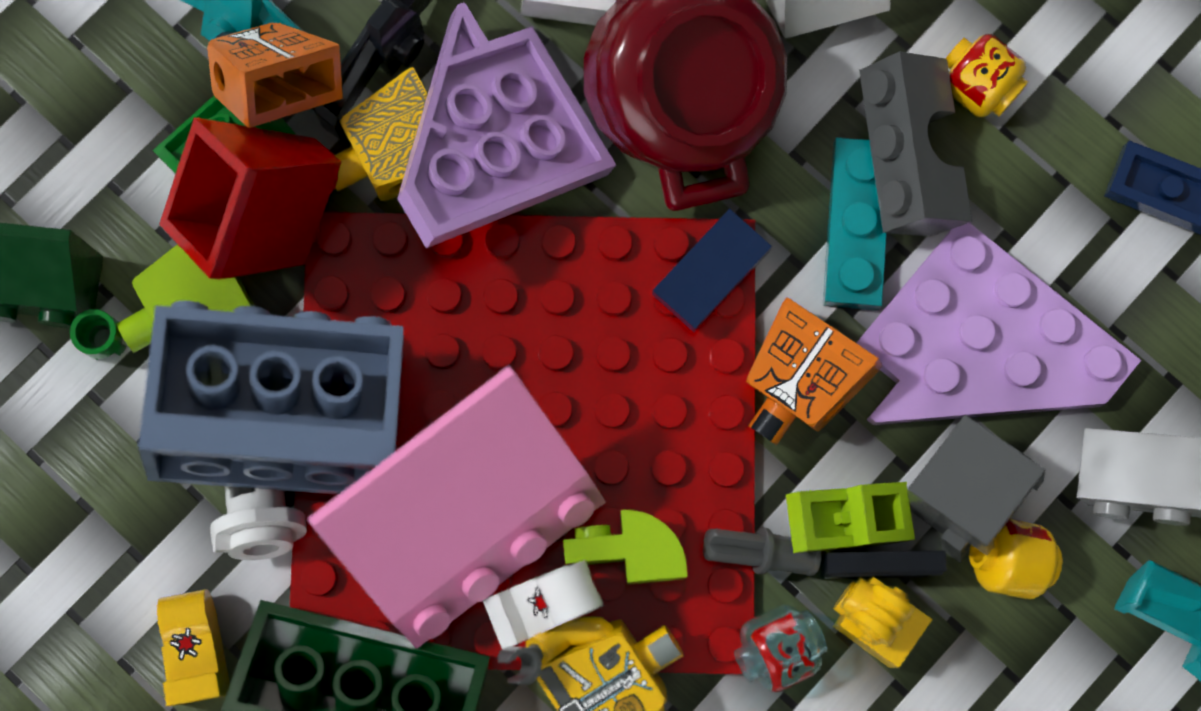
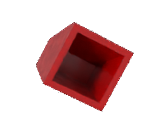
M194 117L159 225L209 279L222 280L304 265L312 243L319 234L320 221L330 193L337 185L338 171L342 161L313 137L255 127L249 128L243 125Z

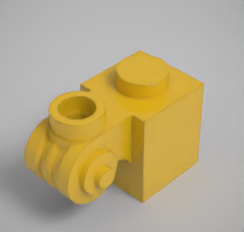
M871 577L865 580L861 578L857 583L852 581L833 607V610L839 613L840 616L832 627L887 667L899 668L933 619L909 603V600L906 598L907 594L897 587L894 589L887 587L875 577Z

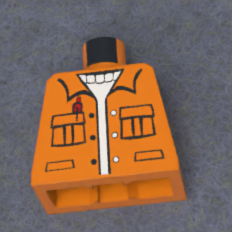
M268 23L236 33L230 31L222 32L216 38L211 39L207 45L211 87L214 97L249 128L343 99L339 44L281 23Z
M786 297L746 380L750 386L767 397L748 426L775 445L779 443L795 418H798L819 432L879 372L883 365L878 357Z

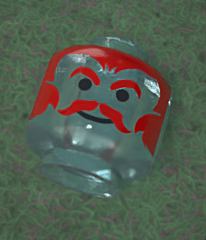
M783 604L743 624L740 630L742 647L734 650V655L742 674L749 683L758 679L767 690L777 693L818 673L822 665L821 655L827 652V645L817 621L809 611L803 610L799 612L795 607Z

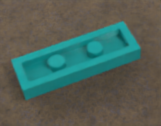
M836 137L833 144L823 306L879 311L882 307L886 233H883L870 140Z

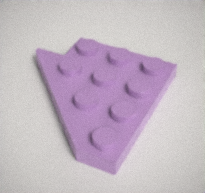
M971 223L949 231L856 342L879 358L883 365L880 370L896 383L867 418V421L872 425L963 418L964 415L968 417L1101 407L1111 399L1141 361Z

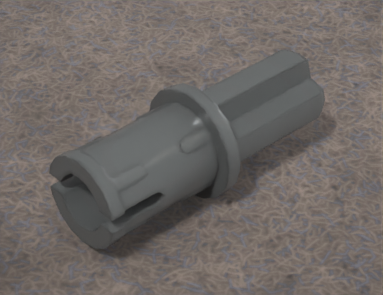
M762 527L756 534L709 529L704 536L703 556L705 559L752 566L755 573L761 575L766 574L770 570L814 576L818 572L821 562V551L793 553L791 537L773 534L769 528Z

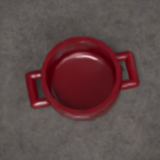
M617 0L597 21L584 54V95L597 127L621 152L658 168L664 202L669 210L680 211L742 196L747 193L750 182L745 156L749 155L773 129L787 94V53L775 21L756 0ZM724 166L725 177L684 186L682 172L717 170Z

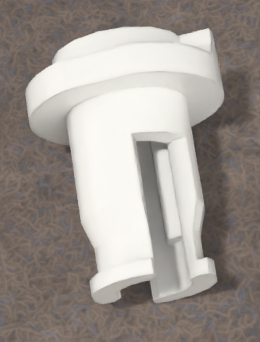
M224 486L227 514L217 518L210 525L213 552H228L231 558L238 560H261L285 554L292 550L293 541L300 539L307 532L305 514L298 509L286 507L284 490Z

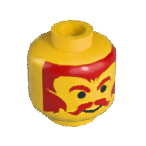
M984 34L973 43L965 37L962 38L945 58L950 69L949 76L953 98L979 118L986 117L992 112L1000 117L1029 83L1022 77L1026 71L1024 59L992 34Z
M1009 519L996 536L994 548L988 556L972 545L969 550V560L972 567H974L979 584L985 590L992 593L1022 599H1035L1056 583L1062 571L1063 559L1059 546L1056 544L1052 533L1038 524Z

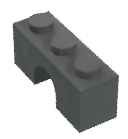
M899 51L859 70L883 233L933 236L972 222L964 167L948 165L941 161L933 151L928 137L929 123L955 113L947 59Z

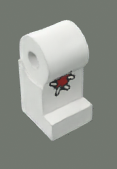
M586 560L570 566H563L483 600L502 649L519 644L539 632L550 630L603 606L601 597L591 579Z

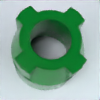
M89 309L83 311L76 316L71 324L70 338L73 345L79 351L95 360L109 357L114 353L120 356L126 348L122 345L123 337L117 327L119 321L102 310ZM102 329H109L110 335L106 343L101 347H96L94 338L97 332Z

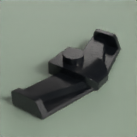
M384 0L379 5L341 62L343 99L312 108L324 129L338 139H342L345 132L339 121L350 111L378 67L392 77L401 65L407 67L417 58L425 41L423 39L425 33L419 15L433 0Z

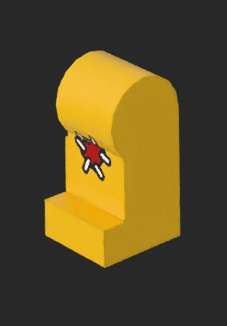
M207 589L159 598L157 603V619L163 641L161 648L167 681L163 682L166 706L183 705L226 696L230 682L217 613L210 592Z

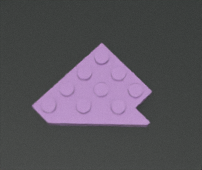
M465 2L458 4L450 16L397 198L426 248L603 178L616 166V163L534 28L529 27L488 41Z

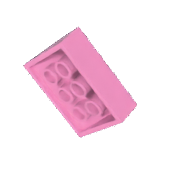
M508 366L308 518V521L388 619L417 649L429 639L442 634L453 620L475 603L491 596L496 591L498 585L524 565L540 558L546 548L565 533L585 523L592 516L593 512L606 501L517 375Z

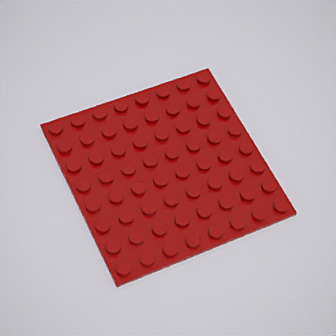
M324 212L320 221L319 234L312 243L306 259L303 311L320 312L328 315L333 321L355 322L357 318L372 316L384 318L390 321L392 326H404L395 452L509 366L577 458L606 501L593 512L592 516L585 523L569 530L547 547L540 558L524 565L498 585L496 591L491 596L566 566L563 540L576 539L575 528L610 525L611 535L622 534L621 510L644 512L662 521L676 535L684 551L688 577L684 580L627 585L625 561L588 565L591 579L601 597L603 606L579 617H602L609 623L621 619L637 643L665 625L678 642L684 656L657 673L754 674V641L751 638V634L754 632V570L749 565L705 559L703 556V541L705 533L709 529L754 534L755 430L748 425L755 416V388L750 386L746 380L755 362V268L695 332L688 328L652 295V290L719 219L508 215L426 248L405 213ZM742 219L756 231V219ZM295 491L294 509H298L305 514L307 532L300 539L293 541L289 607L403 635L308 521L309 517L339 494ZM483 600L475 603L453 620L442 634L428 640L429 642L490 656L488 670H521L522 663L519 656L509 663L498 662V655L502 647ZM527 640L519 644H516L513 647L526 648Z

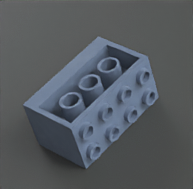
M177 301L172 303L171 307L155 306L138 445L148 481L341 494L395 453L404 326H392L390 321L372 316L357 318L355 322L333 321L328 315L313 311L299 312L294 317L270 315L269 311L254 306L236 307L233 312L209 310L206 305L194 301Z

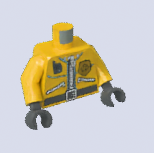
M577 617L550 630L535 634L527 640L526 648L513 646L503 648L499 652L498 662L509 663L519 656L522 663L521 670L516 676L510 677L507 682L527 685L537 680L557 711H665L664 705L667 702L666 686L657 672L684 655L678 642L665 625L637 643L621 619L609 623L602 617Z

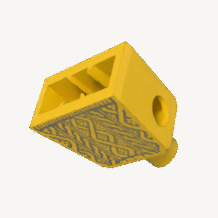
M414 67L405 70L345 114L339 121L352 147L335 155L342 161L335 187L337 191L368 177L380 201H387L398 197L428 95Z

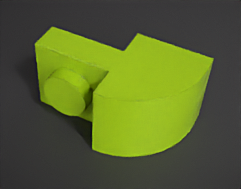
M907 482L864 484L849 488L798 491L785 494L793 553L825 550L826 552L915 540Z
M621 510L622 534L611 535L610 525L575 528L576 539L563 540L566 565L570 566L586 560L587 565L625 561L627 585L684 580L688 577L684 551L676 535L662 521L644 512Z

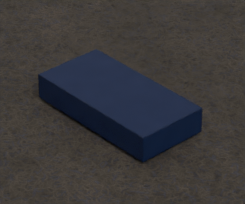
M729 209L652 290V295L688 328L695 332L770 252L772 246Z

